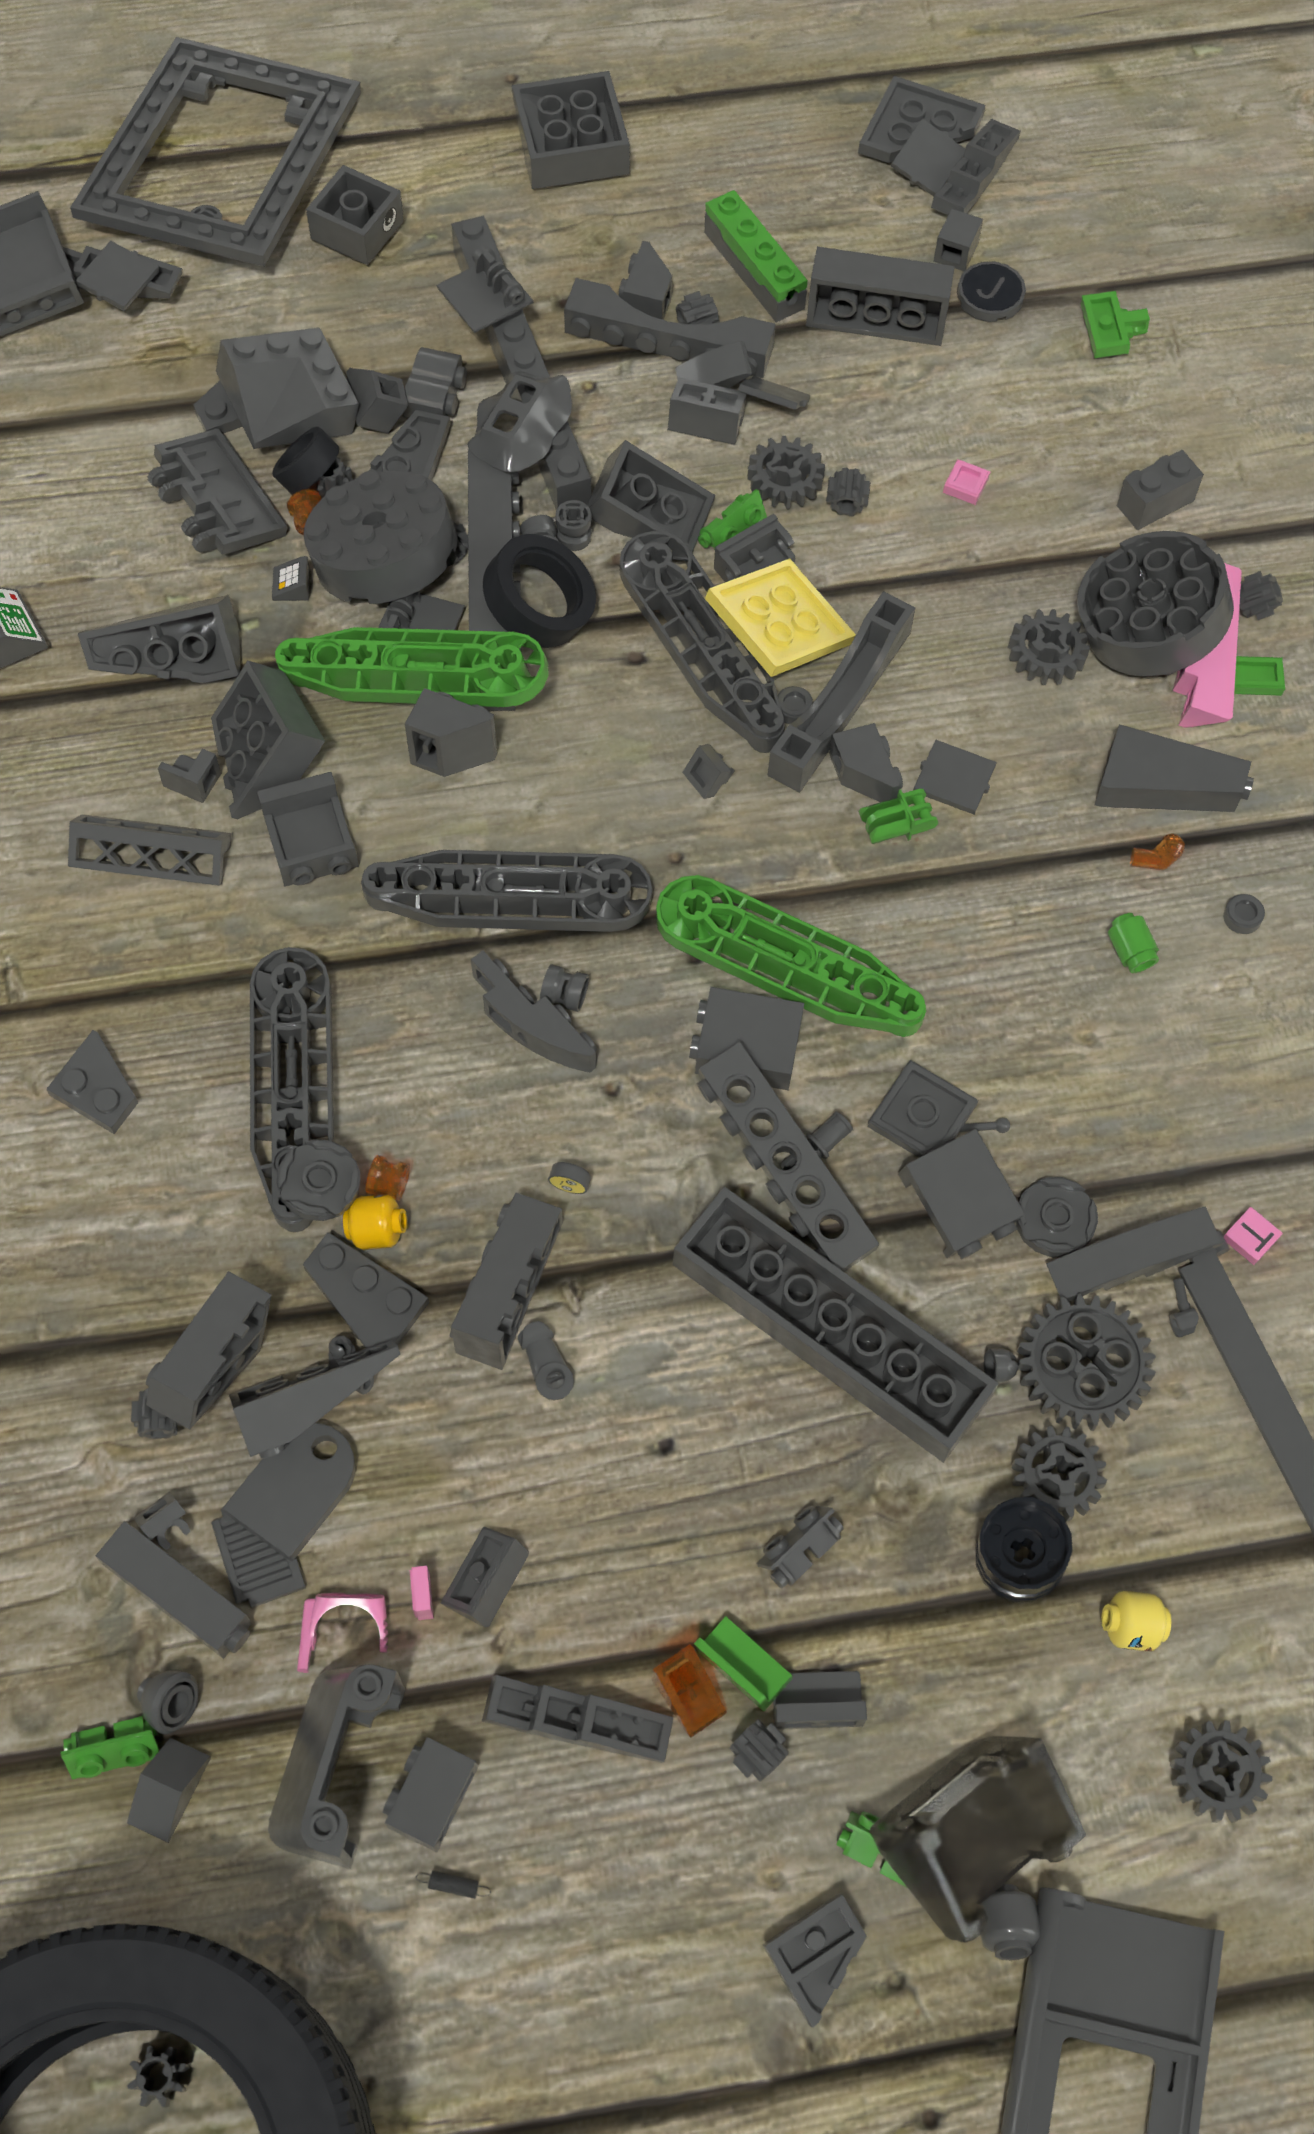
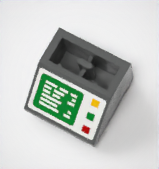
M0 587L1 669L48 648L19 591Z

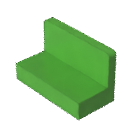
M726 1616L705 1640L699 1637L694 1643L697 1652L763 1712L793 1679V1676Z

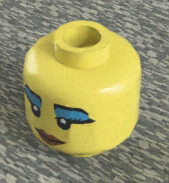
M1120 1591L1112 1598L1110 1604L1104 1606L1101 1624L1102 1628L1108 1632L1110 1641L1117 1648L1154 1651L1169 1637L1171 1614L1169 1609L1164 1607L1161 1599L1154 1594Z

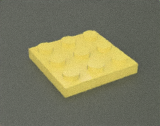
M791 559L709 588L705 600L771 677L852 644L856 636Z

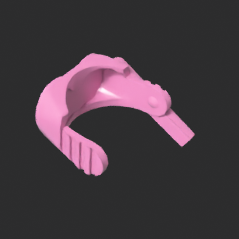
M317 1594L315 1599L309 1598L305 1600L297 1671L301 1673L309 1672L311 1651H315L317 1624L320 1617L327 1610L342 1604L359 1606L373 1616L380 1631V1652L386 1653L388 1630H386L387 1622H385L387 1615L384 1595Z

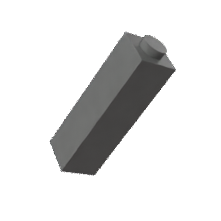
M126 1521L119 1526L95 1555L103 1566L224 1659L230 1651L236 1653L247 1641L250 1635L248 1628L252 1622L244 1612Z

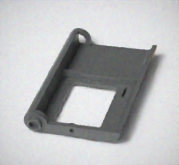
M1040 1888L1037 1911L1041 1935L1039 1941L1031 1948L1032 1953L1028 1958L1001 2134H1049L1061 2049L1066 2038H1075L1150 2057L1155 2063V2072L1146 2134H1199L1225 1931L1200 1928L1085 1901V1897L1063 1890Z

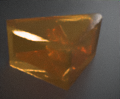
M691 1644L653 1669L652 1682L690 1738L727 1713Z

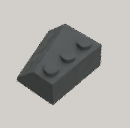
M252 661L246 662L211 717L218 755L225 757L228 771L223 776L225 789L232 790L234 803L229 806L231 818L239 819L261 810L257 791L300 780L325 742L287 675L281 670Z

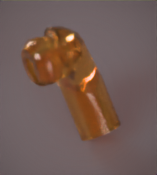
M1172 833L1165 835L1163 841L1153 850L1133 848L1130 866L1166 870L1182 856L1185 843L1179 835Z

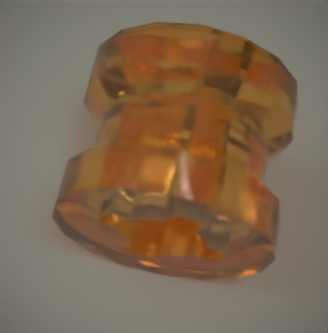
M301 490L292 495L287 501L288 511L294 517L293 523L297 532L301 535H304V527L309 514L318 502L322 500L320 493L316 490Z
M376 1155L367 1176L366 1194L374 1196L381 1193L389 1195L396 1202H399L407 1186L410 1164L402 1161L394 1164L389 1162L387 1157Z

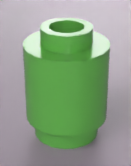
M1126 913L1112 921L1113 927L1109 929L1107 934L1124 967H1128L1131 973H1139L1158 963L1159 957L1157 952L1159 948L1143 916H1134L1133 913Z

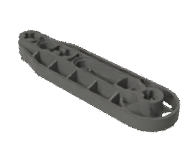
M649 531L636 535L626 543L620 555V577L624 587L705 708L746 739L754 750L761 753H769L785 729V720L773 677L765 671L746 647L745 649L749 655L743 656L734 643L739 640L730 628L725 629L716 616L718 615L699 592L698 589L702 586L708 592L709 588L714 587V584L688 546L678 537L667 532ZM672 559L685 561L686 571L673 563ZM659 609L667 623L662 626L653 610ZM677 636L685 650L680 653L670 637ZM695 663L704 677L698 680L688 664ZM757 666L766 678V684H762L753 671ZM713 690L723 706L710 697L707 692Z
M437 850L393 862L373 863L364 870L361 880L364 898L373 909L389 911L436 927L615 932L628 930L640 923L649 912L652 901L651 880L644 867L630 857L615 854ZM446 862V863H457V864H439V863ZM463 863H482V864H496V865H475V864H463ZM502 864H519V865H535V866H512V865H502ZM540 865L574 866V867H548V866H540ZM625 869L632 872L630 877L624 872ZM418 885H425V886H427V888H425V889H423V890H414V889H413L414 887H416V886H418ZM631 887L647 889L646 899L631 900ZM629 910L631 915L624 918L622 915ZM434 913H454V915H437ZM460 913L493 914V916L460 915ZM499 914H505V915H533V917H509V916H499ZM538 915H542V916H572V918H545V917H538Z
M288 947L275 950L262 958L254 968L250 981V1150L276 1222L289 1232H300L308 1228L313 1220H306L289 1212L290 1210L282 1202L278 1190V1170L285 1155L293 1148L297 1149L299 1146L305 1145L307 1141L328 1136L329 1141L334 1142L332 995L326 966L319 957L305 949ZM317 967L322 975L308 984L305 971ZM310 990L320 995L316 1003L310 1001ZM326 1007V1014H321ZM256 1008L263 1017L256 1018ZM326 1027L327 1050L312 1049L311 1030ZM257 1031L271 1032V1051L257 1054ZM302 1042V1087L298 1088L297 1050L294 1049V1043ZM281 1043H288V1049L285 1051V1059L287 1060L286 1088H282ZM327 1063V1087L312 1086V1066ZM257 1067L271 1068V1088L257 1091ZM327 1099L328 1124L313 1123L312 1102ZM257 1103L271 1104L270 1126L257 1128ZM292 1129H295L294 1141L296 1146L290 1145L287 1137L290 1136ZM257 1140L271 1141L272 1163L260 1166L257 1158ZM265 1178H272V1194H270Z

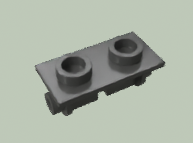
M817 1505L816 1507L810 1506L803 1510L795 1518L794 1524L796 1526L785 1536L780 1535L766 1545L763 1550L765 1555L756 1563L757 1566L772 1571L775 1570L770 1576L780 1588H784L787 1584L792 1586L813 1565L803 1553L807 1548L816 1558H820L841 1539L839 1533L844 1530L843 1525L833 1516L829 1520L827 1519L835 1512L834 1509Z

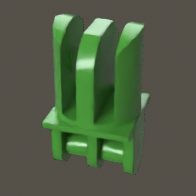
M900 789L898 790L897 798L860 808L859 815L861 820L866 822L865 828L867 833L870 834L871 843H879L902 835H906L909 841L912 835L936 827L938 819L931 815L932 806L924 800L926 797L925 790L916 789L903 793Z

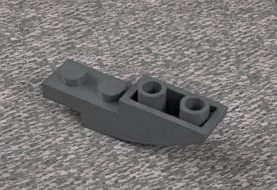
M484 951L471 958L473 978L487 992L483 995L485 1014L515 1041L550 1061L588 1073L596 1069L597 1048L594 1042L585 1032L579 1034L571 1025L570 1016L561 1005L557 1004L554 1006L546 996L534 1004L533 998L523 986L517 988L510 981L509 972L502 962L498 959L492 961Z

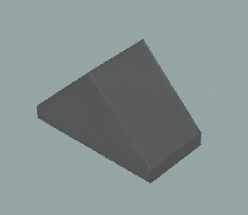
M169 1738L140 1774L127 1824L169 1843L211 1757Z

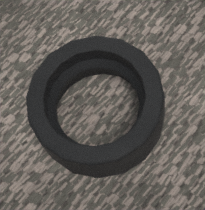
M314 427L301 435L282 454L273 468L272 476L290 494L294 496L301 494L316 483L331 467L339 454V446L321 427Z

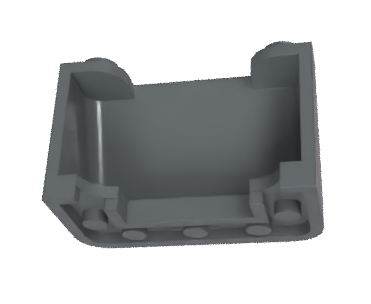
M364 1664L324 1671L316 1678L312 1685L269 1818V1835L277 1847L287 1852L351 1870L358 1846L347 1839L349 1824L344 1812L338 1806L325 1802L349 1723L371 1728L374 1719L379 1714L389 1710L400 1711L406 1690L397 1671L377 1665Z

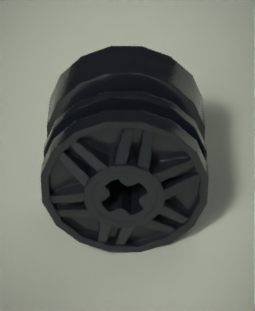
M1014 1497L998 1504L986 1516L975 1548L976 1568L983 1583L997 1596L1011 1602L1036 1601L1048 1596L1060 1583L1073 1552L1072 1533L1065 1518L1051 1504L1033 1497ZM1023 1546L1029 1550L1028 1559L1024 1558L1019 1563L1013 1559L1015 1556L1014 1550L1019 1551Z

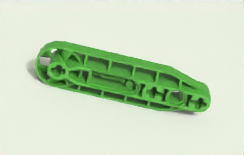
M353 627L311 638H290L281 642L275 651L276 663L279 669L287 675L291 684L306 687L343 701L416 704L423 689L426 688L434 692H445L455 700L469 705L510 707L521 705L533 699L544 688L549 676L548 661L540 644L529 635L517 632ZM521 647L533 650L527 660L523 658L520 651ZM527 663L541 665L536 676L531 677L526 665Z
M699 875L683 876L669 883L660 893L656 905L657 928L664 940L676 949L784 1000L804 1003L805 1010L836 1024L885 1031L901 1037L915 1034L922 1026L926 1013L923 996L915 989L910 988L869 951L711 878ZM718 896L723 903H712L711 898ZM746 908L773 920V923L745 911ZM782 924V925H784V926H786V927H788V928H790V929H792V930H794V931H797V932H799V933H801V934H803V935H805V936H807V937H809V938H808V939H805V938H803V937H801V936H799V935H797V934H794V933H792V932H790V931H788V930H786V929L780 927V925ZM815 941H818V942H820V943H822V944H824V945H827V946H829V947H831V948H833V949H835V950H837V951H839V952H842V953H844V954H843V956H842V955H839V954H837V953H835V952H833V951H831V950H829V949H827V948H824V947H822V946L816 944ZM721 953L748 965V968L746 969L721 957ZM850 957L867 964L870 968L850 960ZM755 971H761L784 983L783 985H780L772 980H769L755 973ZM791 986L818 998L819 1001L816 1002L789 988ZM870 992L878 998L870 1000L862 996V994ZM887 1001L890 1002L889 1007H886ZM829 1003L848 1013L835 1011L825 1006V1004Z

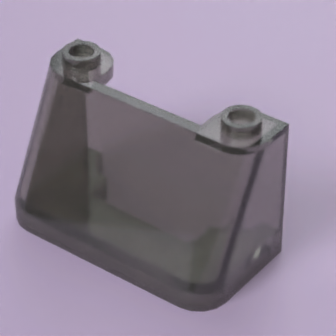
M990 1736L972 1743L877 1820L869 1830L880 1854L946 1938L957 1940L961 1943L972 1941L983 1933V1926L987 1923L988 1916L984 1907L980 1904L1032 1859H1047L1051 1863L1062 1861L1072 1854V1848L1086 1836L1042 1738Z

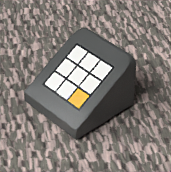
M302 556L273 567L272 601L309 600L310 566L308 556Z

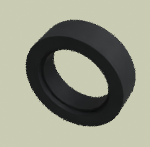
M539 534L516 536L503 546L484 572V598L497 622L507 632L529 635L542 648H552L567 643L586 624L594 612L596 592L589 571L575 553L552 538ZM517 565H529L549 575L564 594L567 603L566 615L550 617L530 607L521 598L513 584L512 568Z

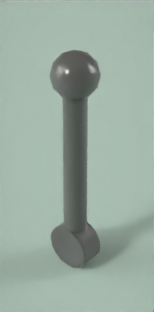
M1002 1117L997 1119L996 1122L964 1124L960 1132H970L977 1129V1131L997 1130L999 1133H1005L1010 1129V1122Z

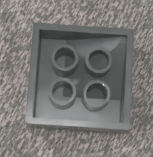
M609 71L512 85L525 164L532 189L630 174V143Z
M320 327L223 339L220 341L216 373L253 449L293 443L301 435L314 427H321L330 438L351 435L353 433L359 403Z

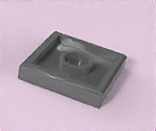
M909 1060L868 1121L867 1127L920 1158L955 1140L961 1128L976 1108L979 1100Z

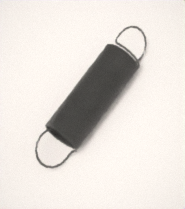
M437 1871L431 1872L429 1882H423L428 1883V1889L476 1899V1896H483L477 1895L478 1887H485L478 1886L479 1881Z

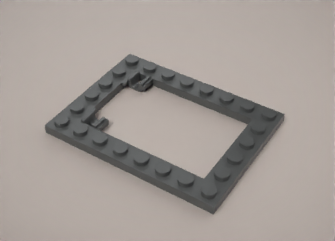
M176 37L71 205L72 218L265 267L361 93L360 82ZM228 83L274 96L285 97L286 102H288L284 114L285 122L300 125L244 225L124 195L183 96L205 102L208 98V87L214 88L216 84L225 86Z

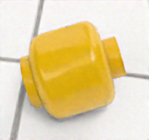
M389 1195L357 1197L352 1206L343 1215L345 1237L348 1240H352L353 1244L362 1250L392 1248L398 1243L400 1234L405 1233L407 1230L406 1211L403 1208H399L396 1200Z

